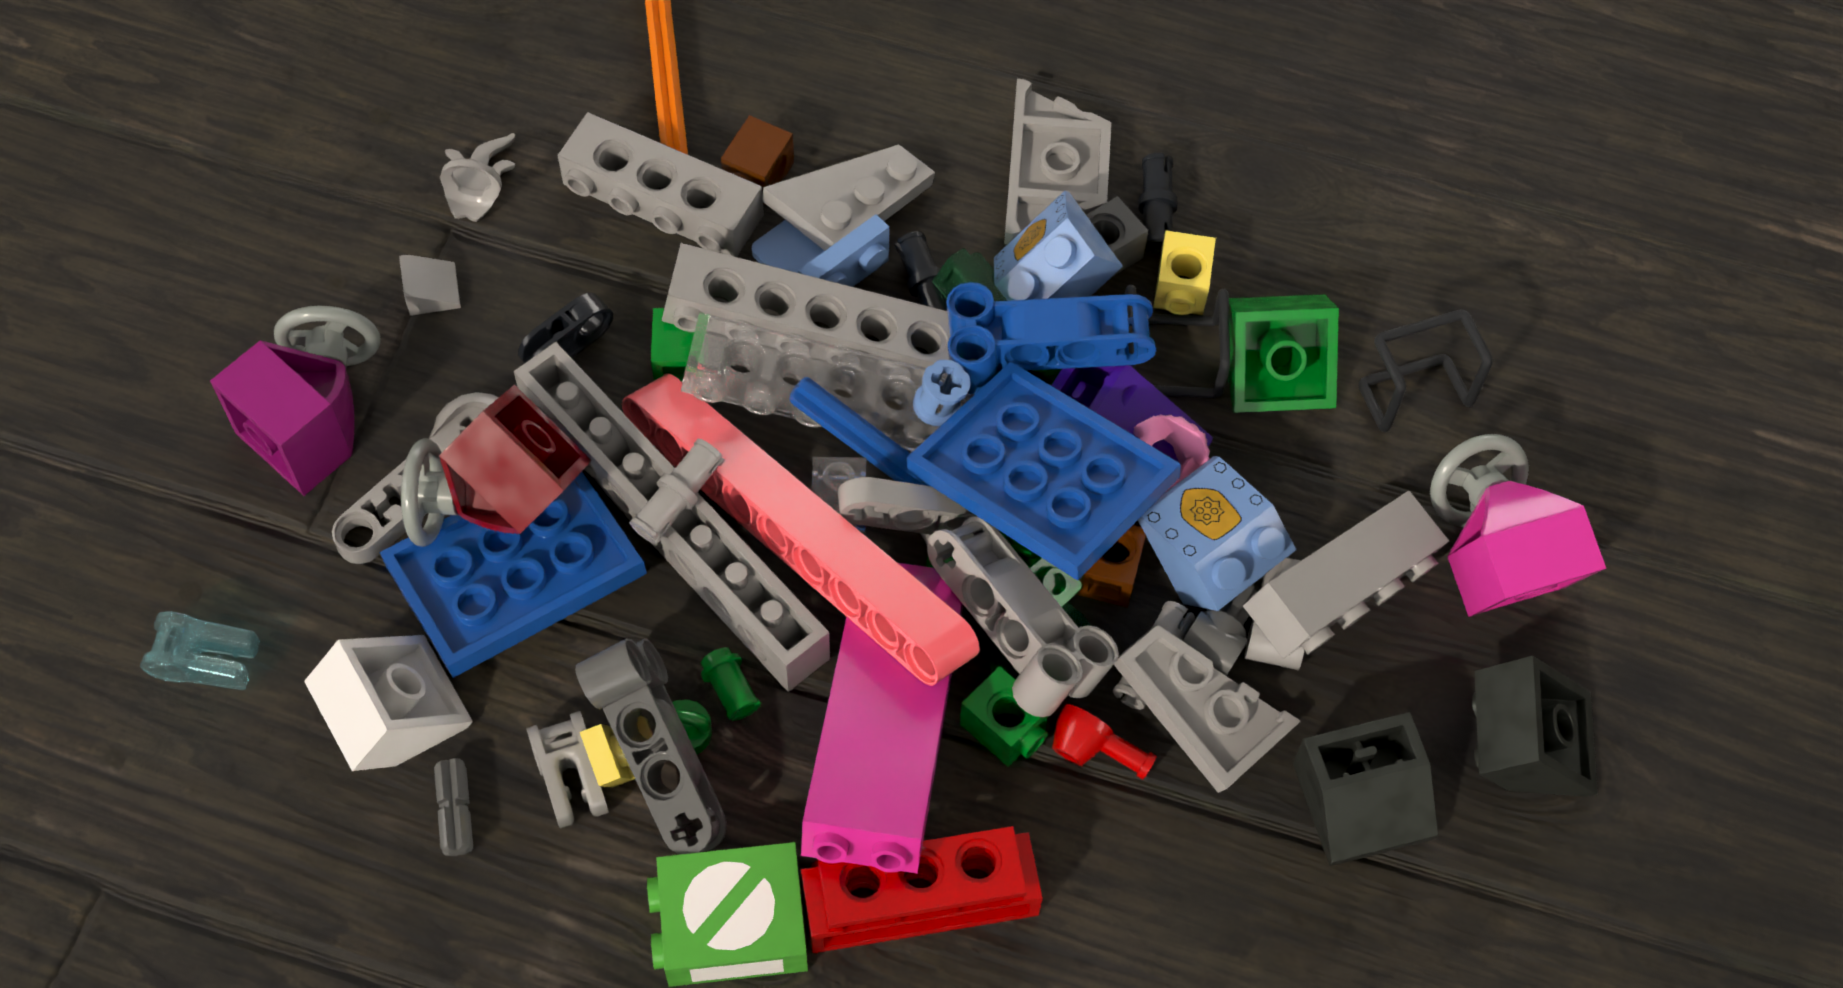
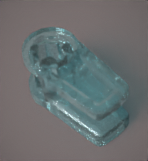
M166 611L157 614L154 622V629L157 631L151 652L143 655L140 668L144 672L169 682H192L246 690L249 674L243 663L222 659L221 655L213 657L200 653L214 652L233 655L234 659H237L239 656L253 658L257 655L260 646L259 638L254 631L199 620L178 612Z

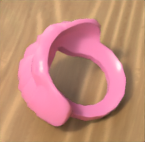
M1160 414L1152 416L1134 427L1133 434L1150 446L1163 439L1173 446L1181 468L1180 478L1169 489L1210 459V450L1207 446L1205 433L1201 432L1195 424L1187 422L1183 417Z

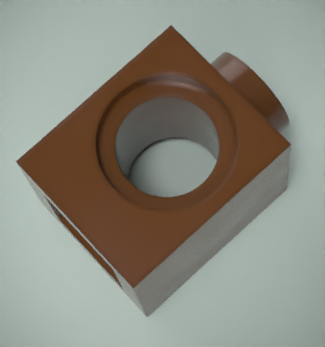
M749 115L721 157L722 170L762 186L763 194L764 187L782 182L794 164L793 133Z
M1133 524L1107 551L1119 554L1124 560L1121 562H1110L1101 557L1079 579L1082 587L1076 595L1128 608L1146 538L1142 527Z

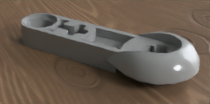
M475 392L461 395L452 400L436 416L429 439L436 442L441 452H443L483 410L499 397L493 394ZM406 460L335 521L332 537L343 559L355 564L370 562L380 555L379 552L387 549L406 532L401 506L397 504L391 506L389 503V499L393 496L401 499L402 476ZM376 512L380 519L384 517L387 525L381 527L378 519L372 513ZM365 526L373 530L371 540L361 547H350L344 543L346 534L354 527Z

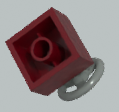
M514 384L483 410L443 452H441L436 442L428 438L420 439L412 446L404 465L401 485V510L406 533L415 545L425 547L433 543L437 538L445 515H460L463 519L490 530L521 534L592 460ZM428 513L427 521L424 528H422L424 515Z

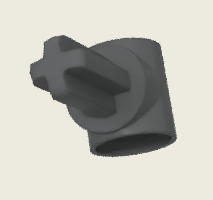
M1254 584L1220 610L1201 611L1183 639V642L1213 661V667L1225 676H1227L1248 641L1244 625L1250 615L1243 605L1257 593L1254 589Z

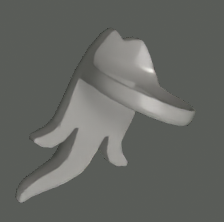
M514 133L477 146L470 159H465L457 150H445V154L451 161L443 166L440 180L449 208L455 218L462 219L467 217L473 222H478L491 209L502 187L500 176L504 172L512 170L515 167V163L509 160H501L495 163L493 167H490L488 163L491 157L510 147L515 140Z

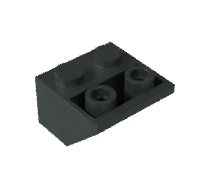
M1410 712L1303 738L1293 761V766L1329 866L1427 842L1438 837L1431 766Z

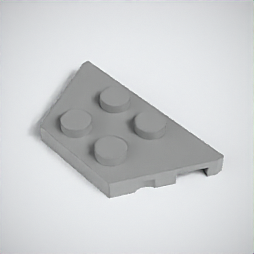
M1017 79L1004 244L1010 243L1064 191L1070 192L1086 215L1107 203L1111 122L1092 112H1083L1074 103L1059 96L1052 101L1032 91V83L1025 79Z

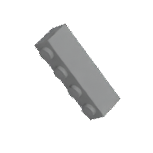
M1407 491L1268 582L1243 607L1283 659L1300 647H1303L1306 653L1310 654L1335 635L1330 629L1335 623L1338 622L1343 630H1345L1370 611L1365 604L1373 598L1377 605L1380 606L1405 587L1400 581L1401 578L1407 575L1413 583L1434 568L1438 562L1433 557V554L1447 544L1449 540L1412 493Z

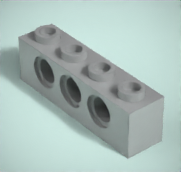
M589 112L584 116L558 154L563 184L572 192L584 197L592 196L608 203L621 214H633L652 222L665 233L682 235L697 242L703 249L737 257L764 215L763 202L761 201L762 186Z

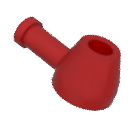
M1066 704L1059 715L1052 749L1076 765L1083 766L1101 751L1136 772V776L1143 780L1157 758L1155 754L1151 752L1146 753L1114 734L1113 730L1106 723L1077 706Z

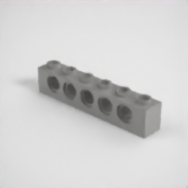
M683 243L680 244L662 321L674 324L683 331H702L725 337L728 341L738 345L754 344L776 350L779 354L786 357H805L825 362L837 370L846 371L853 369L876 375L885 382H904L916 386H922V377L928 366L933 365L937 360H949L948 341L950 333L947 311ZM720 296L727 299L729 302H718L712 297ZM763 309L774 310L780 315L773 316L767 314ZM813 322H822L828 325L830 328L825 329L818 327ZM864 334L873 335L880 341L869 340ZM914 347L923 348L929 354L920 353ZM947 373L942 374L941 382L944 383Z

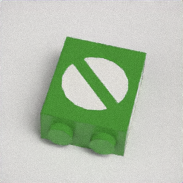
M795 842L656 857L658 877L647 878L650 913L660 912L662 933L651 934L654 969L664 968L669 987L808 971Z

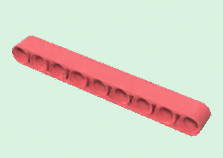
M665 374L622 400L624 415L675 468L694 446V442L698 438L715 447L722 454V458L725 461L721 466H718L700 490L920 681L932 686L978 655L980 650L979 641L972 627L963 617L672 374Z

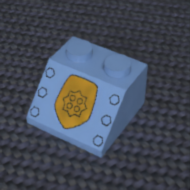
M1064 191L994 257V284L1005 301L1088 297L1094 294L1123 266L1070 192Z
M1213 456L1165 492L1138 519L1179 598L1185 605L1218 611L1296 551L1273 504L1222 458Z

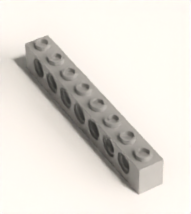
M555 342L514 371L517 386L592 460L585 467L584 471L631 521L659 489L657 481L664 473L671 474L675 468L559 344ZM697 492L698 501L690 510L684 508L660 538V542L657 545H652L789 692L830 659L829 631Z

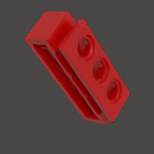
M1013 826L923 841L918 874L904 871L885 872L872 866L846 862L826 863L820 860L812 863L811 868L801 869L802 890L813 953L1039 916L1042 903V893L1029 832L1015 834ZM971 869H980L989 876L975 879L968 876L965 872ZM916 878H923L930 881L932 885L926 888H916L908 882ZM858 888H869L875 892L867 898H858L851 894L853 890Z

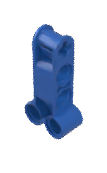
M968 282L953 288L947 297L946 304L950 333L948 341L949 360L959 363L963 370L968 373L970 388L967 394H976L1009 362H1013L1026 371L1124 366L1144 363L1150 360L1156 353V344L1150 337L1148 320L1152 316L1153 306L1150 300L1140 295L1125 294L994 301L992 292L986 286L980 283ZM1129 305L1133 308V317L1128 318L1127 311ZM1129 326H1132L1133 333H1129ZM1131 342L1134 344L1133 354L1129 353L1128 343Z

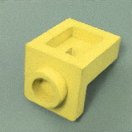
M639 716L637 722L638 730L644 738L649 739L653 733L648 719ZM599 724L580 732L599 786L614 788L635 779L611 726Z

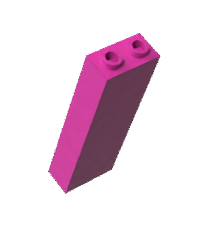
M898 563L962 617V602L934 568ZM846 617L802 822L801 856L817 858L826 863L846 862L876 867L885 872L904 871L918 874L952 673L932 686L923 683L848 617Z

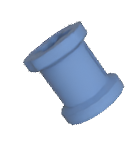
M937 360L933 365L928 366L922 377V386L917 389L913 399V408L918 418L932 426H941L960 409V400L967 396L970 388L968 373L963 370L959 363L952 360ZM947 373L944 383L941 382L942 374ZM938 405H943L940 413H936Z

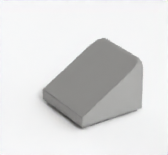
M414 255L399 256L403 292L410 316L461 308L455 262Z

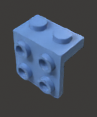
M875 214L824 251L788 221L784 220L752 244V255L761 264L853 287L889 261V226Z

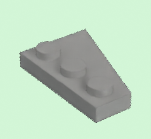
M898 144L763 188L761 201L825 251L875 214L883 221L888 219L931 187L935 172Z
M1156 625L1118 656L1114 664L1218 793L1230 787L1301 722L1287 711L1279 712L1259 699L1260 693L1244 682L1237 684L1213 667V661L1160 625Z

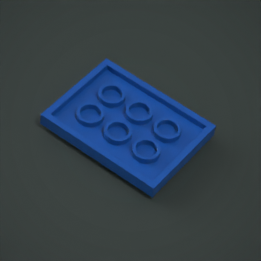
M1009 362L906 458L909 473L1077 581L1180 478L1181 468L1179 462L1013 362Z
M583 472L521 534L490 530L471 523L460 515H451L444 519L437 538L430 545L425 547L417 546L408 537L379 552L385 566L452 678L647 574L644 561Z

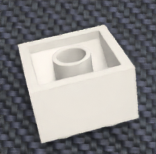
M424 635L340 639L304 681L352 771L397 766L467 729L473 722Z

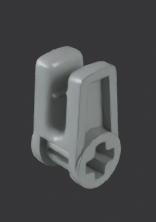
M581 711L571 713V720L543 729H538L537 725L526 728L540 775L544 776L559 828L573 824L575 819L569 801L572 795L569 787L564 785L562 778L563 771L567 768H575L578 771L583 785L581 795L585 803L588 802L592 815L600 816L609 813L602 788L598 785L580 732L586 730Z

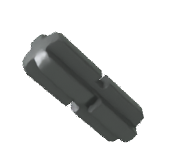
M461 759L441 760L434 767L436 798L440 808L438 810L440 848L445 856L466 855L473 849L471 814L467 806L470 804L467 768Z

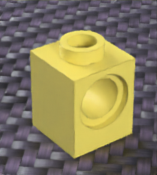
M1165 231L1153 308L1168 310L1177 315H1203L1210 287L1216 238ZM1179 275H1181V276H1186V277H1189L1190 279H1183V278H1180V277H1178V276H1179Z

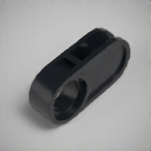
M595 293L582 294L534 328L521 342L518 356L526 363L557 342L573 358L607 331L613 321V312Z

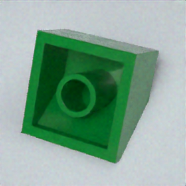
M1325 294L1229 298L1230 369L1228 381L1234 413L1336 408L1339 308Z

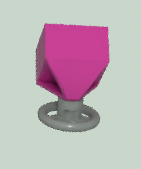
M1500 434L1476 436L1453 448L1438 465L1430 487L1431 502L1438 516L1451 525L1464 527L1447 557L1468 617L1566 588L1606 569L1584 506L1548 491L1526 485L1529 465L1523 448L1515 440ZM1485 450L1501 451L1486 465H1479L1471 470L1458 467L1464 460L1478 452ZM1512 466V476L1509 481L1503 473ZM1448 483L1462 486L1469 493L1470 512L1459 511L1449 504L1446 494Z

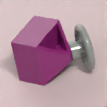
M308 306L286 313L277 321L274 328V339L277 344L260 340L210 380L234 432L303 496L352 456L354 405L346 368L347 366L356 365L370 359L378 351L381 343L380 333L369 319L354 311L340 307ZM308 322H327L325 325L315 327L313 330H292L294 327ZM346 326L354 328L364 336L365 342L361 346L357 347L344 338L343 330Z

